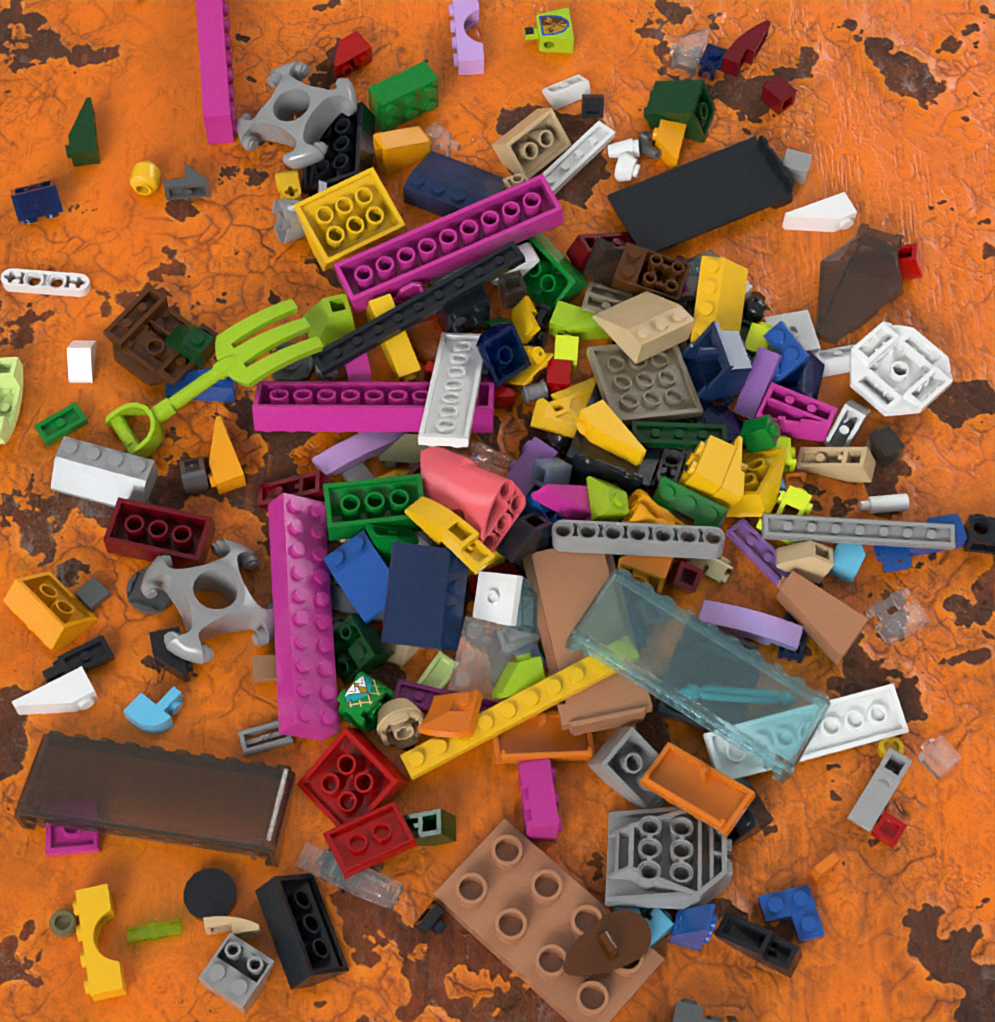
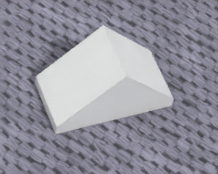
M73 340L67 347L69 383H93L96 341Z

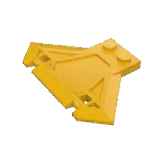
M595 377L551 394L553 401L548 402L544 398L537 400L530 426L574 438L577 431L576 421L579 412L587 406L596 383Z

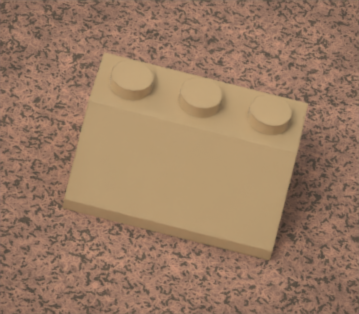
M538 108L495 141L492 147L506 168L514 174L523 172L530 179L572 144L553 109Z

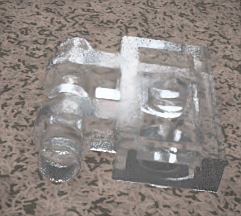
M908 588L892 592L890 597L883 601H876L872 604L871 608L866 610V614L870 619L877 615L881 620L874 627L888 647L930 622L929 617L917 601L909 605L905 602V599L911 596ZM895 605L898 611L890 615L887 609Z

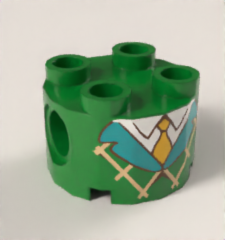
M361 671L355 677L354 683L350 688L342 690L337 698V702L340 703L339 715L363 733H366V730L371 732L377 727L380 708L386 702L393 700L395 694L393 690L373 676Z

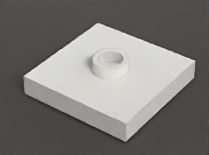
M808 310L764 317L763 322L772 325V328L780 321H783L808 354L820 351L821 348Z
M480 571L472 621L516 626L523 576Z

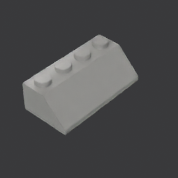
M64 436L55 455L50 488L56 492L115 507L118 497L147 503L157 479L158 470L155 460Z

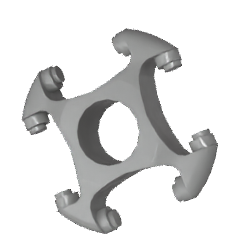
M301 61L290 62L273 69L267 78V84L272 88H276L272 97L254 118L248 113H244L237 118V132L243 148L247 151H255L258 148V144L262 141H273L291 146L294 150L284 155L283 163L293 169L304 168L323 160L328 146L319 140L339 114L344 113L350 116L357 111V96L351 81L348 78H338L335 84L336 89L327 90L302 83V79L310 74L311 69ZM307 110L296 120L288 121L295 113Z
M225 538L211 544L213 555H217L221 559L205 565L185 569H172L173 563L169 555L157 556L147 569L141 585V591L147 599L156 597L160 589L164 590L182 616L186 633L182 635L174 631L166 633L164 635L166 649L184 660L200 665L214 658L211 647H207L205 644L201 645V643L219 634L253 629L252 639L255 646L267 645L274 637L273 602L268 604L266 609L260 607L250 595L239 571L240 566L249 571L258 568L259 560L256 556L257 554L250 548ZM202 590L217 591L224 595L231 605L224 609L207 608L199 603L194 594Z

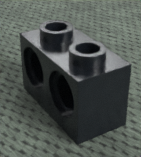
M983 514L969 515L964 524L967 540L963 551L995 555V518L986 517ZM975 530H979L982 534L976 533Z

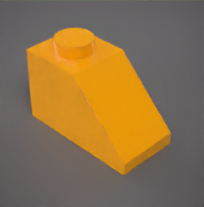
M661 119L659 128L654 127L652 140H656L655 148L661 150L660 157L671 170L677 168L686 124Z

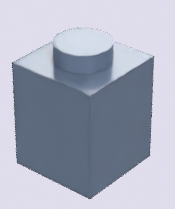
M558 457L535 459L531 483L540 488L546 484L569 485L572 465Z

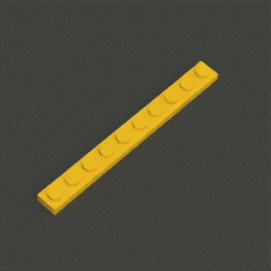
M626 636L479 713L473 737H434L403 753L400 757L412 780L634 664L639 661V656Z

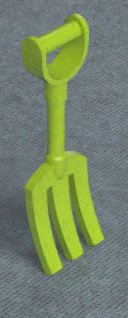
M291 298L265 308L217 335L215 353L218 361L213 364L211 369L169 398H164L150 409L138 402L124 404L107 415L105 423L108 427L115 430L129 454L146 458L159 447L163 439L164 428L162 423L175 415L178 409L218 381L230 377L240 385L252 387L276 371L305 357L321 352L324 345L316 336L283 348L246 367L272 349L310 331L311 326L304 317L268 330L235 347L265 327L296 314L298 307ZM136 415H147L151 421L150 430L147 437L139 443L127 420Z

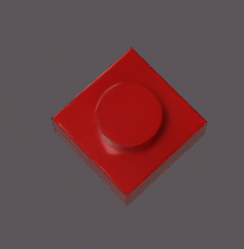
M884 811L870 835L893 849L907 824Z

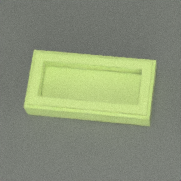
M439 651L417 683L444 689L460 667V664Z

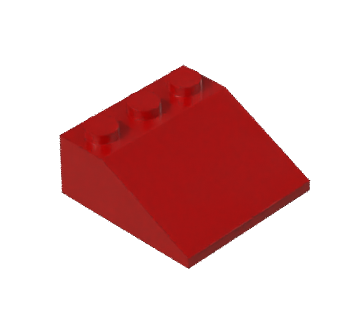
M345 727L296 785L338 827L390 803L409 780L359 729Z

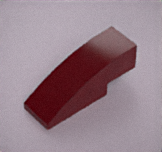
M766 20L742 34L723 56L720 71L736 77L744 62L752 65L768 36L771 21Z

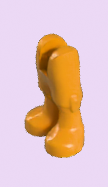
M637 489L629 497L628 506L630 514L622 519V522L685 525L669 510L658 506L641 489Z

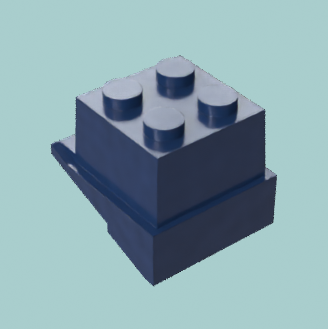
M713 321L693 344H689L681 353L701 405L712 404L714 399L738 396L749 373L752 371V361L748 358L745 343L741 339L738 330H721L718 321Z

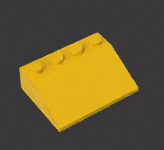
M373 167L293 205L312 252L323 272L333 268L335 263L402 234L406 226Z

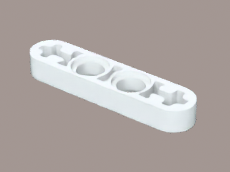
M11 268L1 274L3 287L10 292L83 297L90 293L91 290L88 277L80 273ZM33 278H39L41 280L40 283L35 286L28 284L29 281ZM55 280L63 281L60 287L51 286Z

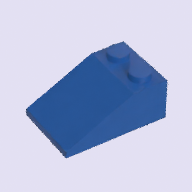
M363 530L323 559L335 580L367 624L385 611L390 566L370 536Z

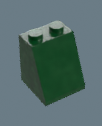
M704 79L656 81L653 90L650 92L647 107L644 108V118L651 129H654V127L659 128L661 119L686 124L684 138L705 142L716 108Z

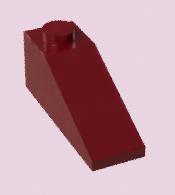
M628 232L583 234L576 237L567 250L566 255L578 270L594 269L621 258L626 243L634 244Z
M321 470L260 484L257 506L259 508H268V504L282 493L325 502L323 484L335 483V481Z

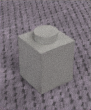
M787 148L785 157L780 156V160L794 183L805 185L812 154Z

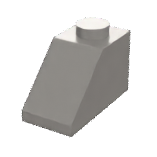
M852 399L849 400L842 408L823 444L827 447H850L865 424L871 410Z

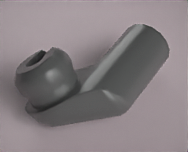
M642 131L638 139L639 151L648 157L658 160L661 156V150L653 147L651 133L649 131Z

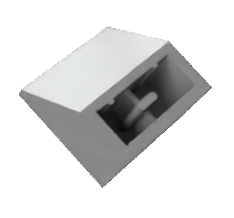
M230 932L198 979L203 987L244 1014H247L262 992L275 961Z

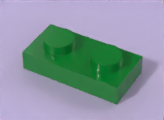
M74 402L34 425V428L45 445L49 447L63 439L64 436L70 435L89 423L83 412Z

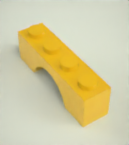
M108 884L75 890L76 899L72 900L74 914L75 916L79 915L80 925L76 926L78 941H83L84 951L80 952V961L82 968L86 967L88 976L83 978L85 992L90 994L94 1001L125 995L127 991L122 965L119 961L104 957L98 950V936L102 927L115 917L112 891Z

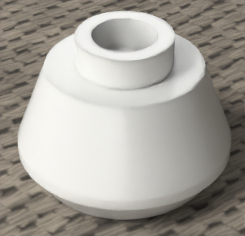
M628 152L620 154L614 173V177L618 182L632 181L633 177H638L640 164H637L638 160Z

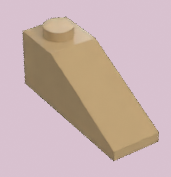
M800 447L795 467L797 470L846 482H872L876 461L868 447Z

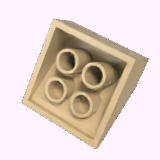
M648 291L593 316V319L635 364L688 340L695 319L680 304Z

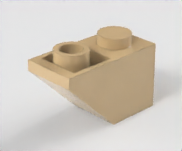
M813 540L778 547L775 551L777 568L790 573L793 570L807 580L818 584L821 583L834 566L833 548Z

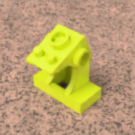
M790 485L787 492L782 490L777 500V504L780 506L776 514H782L785 507L789 505L799 510L797 515L809 516L814 505L810 503L812 495L802 488H795ZM760 519L756 529L762 532V521ZM780 540L788 545L804 542Z

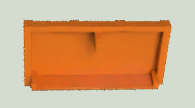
M543 711L491 739L494 765L550 758V762L590 761L595 755L592 732L573 736L570 734L569 729L562 730L558 711Z
M670 742L666 744L639 781L642 787L661 796L669 803L676 805L696 819L703 821L726 837L756 796L755 791Z

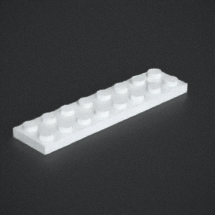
M441 333L418 435L419 445L431 447L452 446L455 448L468 447L488 344V334Z
M893 683L703 734L712 767L730 778L736 779L906 734L909 730Z

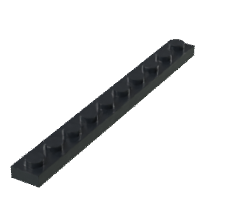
M511 241L327 345L321 352L315 353L311 357L324 377L525 263V257L515 242Z

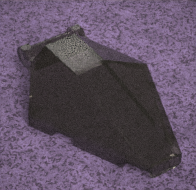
M861 223L854 238L821 261L816 336L818 339L837 345L838 341L848 333L853 334L876 316L882 306L888 302L891 304L904 293L897 255L903 245L904 235L898 233L893 235L870 228L868 224Z

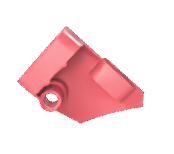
M430 446L420 452L424 497L443 505L461 517L479 533L478 540L493 552L523 511L526 504L524 494L511 479L480 468L467 457L439 446Z

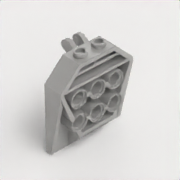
M679 807L609 812L605 906L687 909L706 905L726 889V885L731 881L732 862L727 858V855H732V839H727L721 832L696 819Z

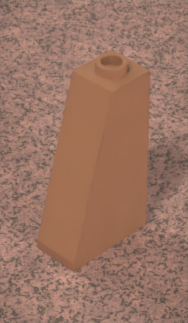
M792 570L788 577L783 576L778 582L776 588L779 591L776 599L799 625L804 626L803 629L836 665H839L863 631L868 618Z

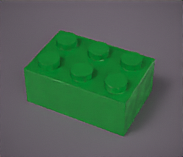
M425 61L368 87L369 110L375 115V123L382 132L395 129L398 125L414 120L417 116L438 107V78Z

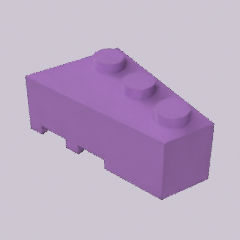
M534 437L532 441L529 440L525 443L520 458L510 464L508 468L509 473L506 478L514 481L524 496H527L532 491L540 488L531 483L534 460L554 457L563 459L558 451L537 437Z

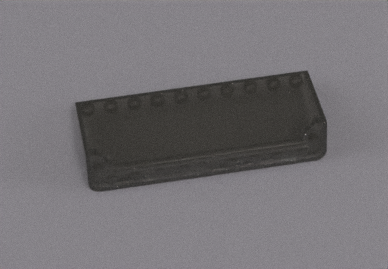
M51 730L42 736L14 816L24 829L35 830L36 823L41 828H45L46 825L249 855L251 860H257L258 856L260 859H266L265 865L278 867L296 782V774L287 765L266 766L261 761L246 763L234 757L219 759L208 753H201L199 756L190 754V752L182 749H176L175 752L166 751L163 747L155 745L146 748L140 747L139 744L134 742L119 744L108 738L93 740L82 734H75L73 737L66 736L60 731Z

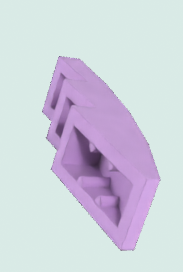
M358 433L313 457L312 461L317 469L321 470L328 477L349 470L361 462L365 463L367 459L381 455L400 437L408 433Z
M703 600L697 619L699 622L738 638L744 639L746 637L767 646L773 643L792 651L798 649L804 627L755 610L709 600Z

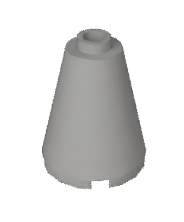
M280 198L273 202L272 215H277V222H273L274 229L279 241L283 244L291 243L306 236L293 207L294 204L302 200Z

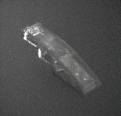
M307 842L294 864L298 870L317 876L326 883L345 889L349 894L389 909H393L404 887L403 884L370 868L344 879L331 851Z

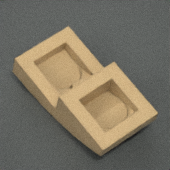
M229 916L203 918L207 935L232 931V934L241 940L262 936L259 924L250 920Z

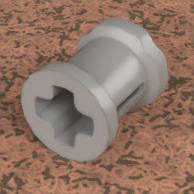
M544 379L540 380L539 383L521 385V394L525 405L533 400L549 399Z

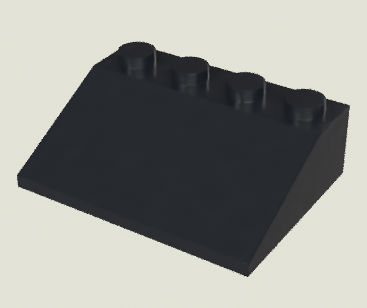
M363 102L357 103V111L353 115L339 114L322 135L319 141L325 143L328 149L323 160L303 168L301 190L303 193H309V190L319 180L326 182L327 188H330L373 167L375 115Z

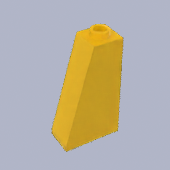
M391 294L368 301L365 314L368 322L396 307ZM406 331L380 344L381 350L397 382H413L418 379L417 376H419L421 368Z

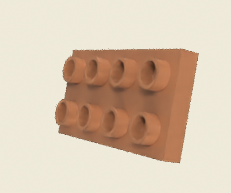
M506 819L488 835L433 894L434 900L568 1022H612L664 961V958L649 946L644 956L625 967L593 976L566 974L563 970V963L574 943L597 921L608 915L611 911Z

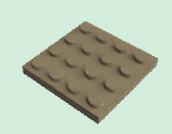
M618 344L587 347L586 355L602 399L624 425H630L631 421L661 422L702 416L703 408L678 344L637 364L633 362Z

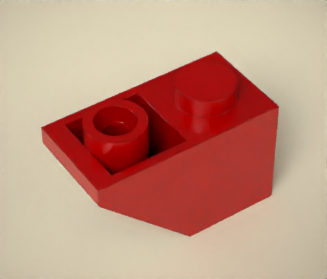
M358 31L339 40L334 61L336 80L347 77L352 72L372 62V47Z

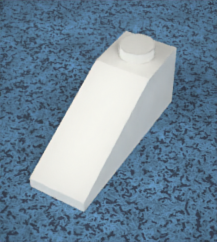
M843 192L785 213L782 227L787 230L822 232L846 230L854 224L857 211L846 193Z
M81 666L12 701V704L18 715L64 713L86 710L92 707L99 699Z

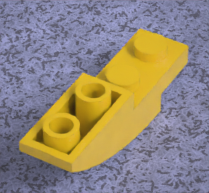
M422 496L405 509L404 513L438 545L444 543L476 575L494 561L495 555L478 540L479 533L461 517L443 505Z

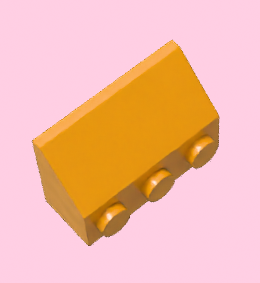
M50 571L15 579L3 601L51 650L68 646L97 620Z

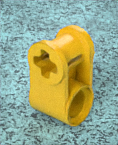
M297 169L275 173L276 185L281 199L302 200Z

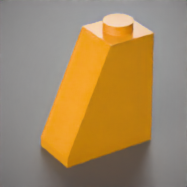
M419 126L376 133L373 135L374 162L384 176L387 177L426 157L430 153L431 138Z

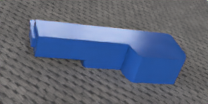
M957 514L931 517L926 521V523L955 524L956 548L954 549L962 548L965 544L967 535L963 523ZM873 545L875 558L878 562L882 563L885 573L910 568L912 564L911 556L946 551V549Z

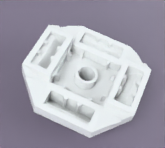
M882 322L858 342L850 352V387L884 416L921 413L949 388L953 382L948 356L912 327Z

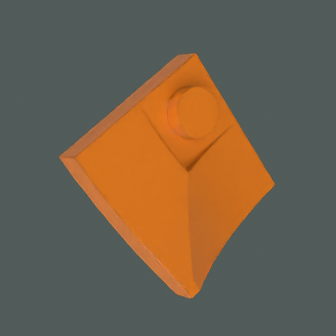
M479 690L434 696L426 717L418 725L417 729L421 734L436 737H473L483 699L482 693Z

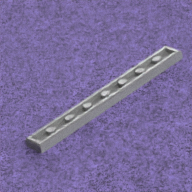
M763 513L761 516L762 539L813 540L823 543L946 550L956 548L955 524Z

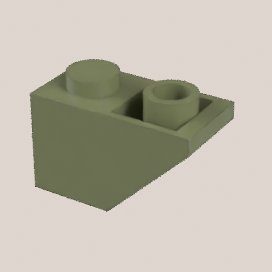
M404 434L379 456V461H384V466L398 467L399 463H408V468H413L420 462V452L429 446L419 445L417 434Z

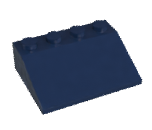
M431 151L412 170L404 184V202L444 217L506 190L503 183L505 178Z
M393 541L381 642L439 651L459 652L468 566L449 548Z

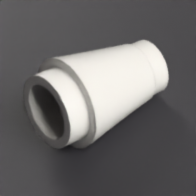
M633 138L608 145L609 158H619L620 154L628 152L633 157H640L638 139L633 140Z

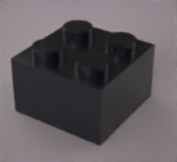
M482 286L438 311L437 321L443 332L468 333L474 330H482L484 328V321L490 319V298Z

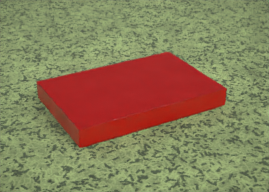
M395 801L323 833L324 839L344 879L417 846V842Z

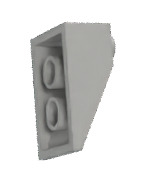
M632 726L618 727L587 765L607 785L639 810L660 808L666 801V799L642 787L639 783L659 754Z

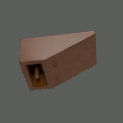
M627 242L611 288L632 294V297L648 291L672 302H678L691 264Z

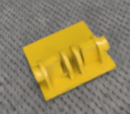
M514 345L510 349V355L515 363L496 382L499 384L525 386L533 380V376L539 370L548 365V361L554 354L545 353L539 346L521 347Z

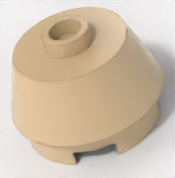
M396 698L390 700L378 712L377 735L387 747L388 744L397 745L399 749L410 747L418 742L417 737L421 733L417 728L424 720L425 715L409 699Z

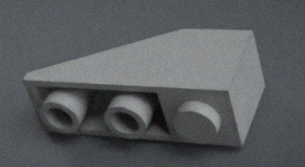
M889 748L847 819L870 832L911 765L912 760Z

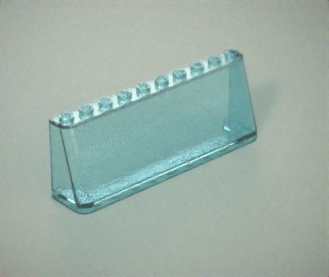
M620 568V570L614 569L568 636L565 648L573 653H576L577 650H584V656H592L764 764V769L768 770L771 767L774 772L772 778L783 784L792 775L831 705L828 700L829 696L823 691L813 690L806 686L807 683L802 678L790 676L784 672L785 669L781 665L774 662L769 663L763 659L762 654L754 649L748 650L740 645L741 642L734 636H726L719 632V628L713 623H705L698 619L697 614L692 610L682 609L677 606L675 600L667 595L661 596L656 593L650 584L643 581L640 583L635 580L629 571Z

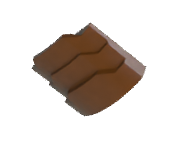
M150 285L103 331V334L113 343L114 360L149 386L163 383L176 386L197 365L164 344L166 338L178 325L193 324L169 308L167 297ZM202 323L199 328L212 335L216 341V336L219 334Z

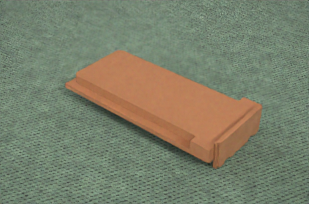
M555 548L540 550L522 559L549 676L626 636L638 654L613 554L560 552ZM640 660L556 704L562 730L569 729L570 734L573 736L582 735L586 732H597L621 727L629 723L642 722L645 719L646 713L652 712L653 707L648 687L645 684Z

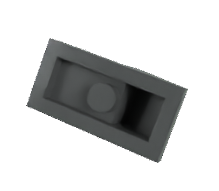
M185 165L186 178L163 180L166 200L211 197L208 179L188 165Z

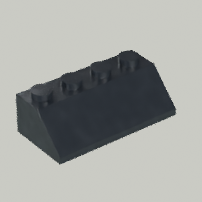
M313 873L274 876L255 890L291 990L311 987L349 971Z

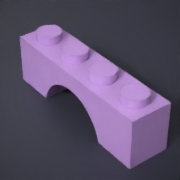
M452 0V3L448 4L449 16H453V20H450V32L455 33V36L451 37L452 50H456V53H453V65L458 66V75L484 74L483 43L471 39L466 34L468 29L479 24L478 0Z

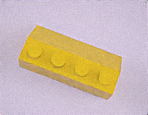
M702 256L694 310L695 322L691 332L690 344H693L713 321H718L721 330H738L740 334L748 276L747 268L726 258Z

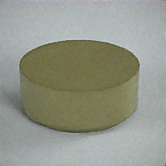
M61 909L51 916L49 926L54 935L60 938H67L75 933L78 921L70 910Z

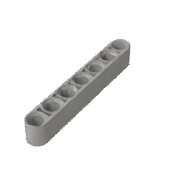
M559 520L552 527V544L560 552L717 559L723 554L725 534L722 529L712 526Z

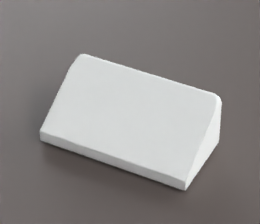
M578 74L544 88L542 93L551 107L557 110L582 99V94H591L589 80Z
M856 344L813 352L812 357L820 377L850 372V352Z

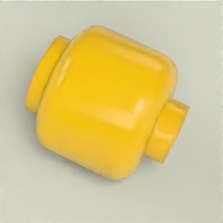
M151 161L136 163L132 169L130 185L140 195L154 193L159 186L161 171Z

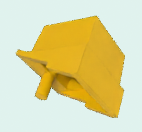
M712 435L705 442L700 441L695 452L689 454L685 462L688 466L687 470L681 473L677 482L728 507L729 512L744 495V472L748 465L742 462L743 437L738 435L731 444Z

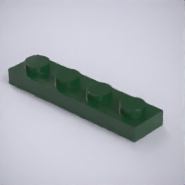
M631 421L630 432L643 447L696 449L699 442H705L710 435L727 442L726 424Z

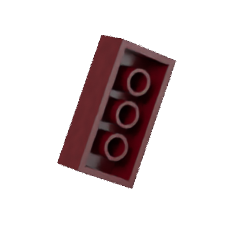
M118 497L103 541L108 553L153 562L157 556L169 555L172 559V567L185 569L205 565L216 530L213 517Z

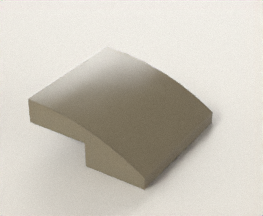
M589 282L581 310L597 314L632 298L633 295Z

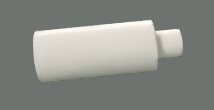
M907 493L870 496L867 498V501L859 502L860 511L868 510L869 514L908 511L909 498Z

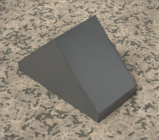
M203 456L179 461L186 495L210 490Z

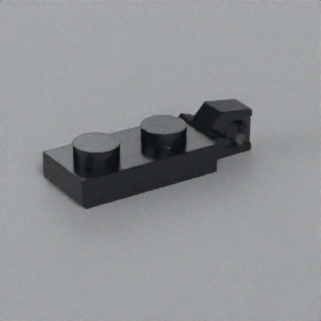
M101 635L57 656V660L52 663L53 666L42 671L48 684L81 666L85 673L115 658L104 636Z

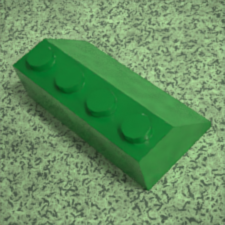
M542 233L516 244L518 246L527 242L531 243L540 259L533 268L517 281L538 304H545L554 311L558 300L565 303L572 302L588 284L589 280Z
M421 474L323 484L329 541L351 539L363 530L368 534L365 529L366 523L410 527L414 532L423 531L404 513L406 508L422 496L424 497Z

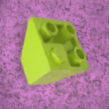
M346 293L323 298L303 315V318L305 317L311 326L310 331L307 333L308 338L318 336L324 345L323 347L355 330L352 311Z

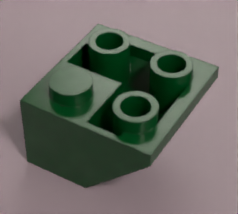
M350 614L333 631L335 667L344 685L353 682L361 671L368 674L378 669L394 654L388 643L381 642L382 633L368 623L366 624L354 614Z

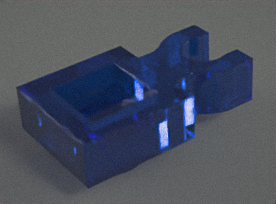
M707 44L701 58L698 76L702 77L704 72H709V80L713 81L716 70H721L723 56L727 49Z

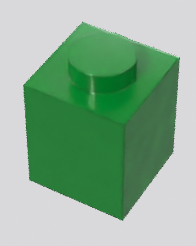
M768 414L744 421L740 436L743 437V442L751 454L776 447L780 436V427Z

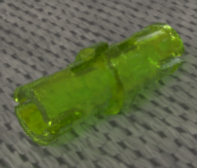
M181 918L162 922L152 920L150 924L126 927L128 944L147 940L158 942L159 938L183 935Z

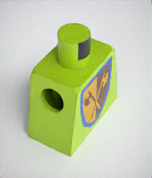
M569 8L537 14L535 27L524 28L525 41L537 40L538 49L541 52L573 53L574 34Z

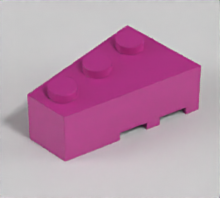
M771 382L755 418L770 414L773 421L780 427V436L824 442L838 408Z
M550 758L519 761L518 774L525 837L532 843L557 841L558 832H562L561 816H558L557 813L559 795L558 791H554L553 782H556V769L551 767Z

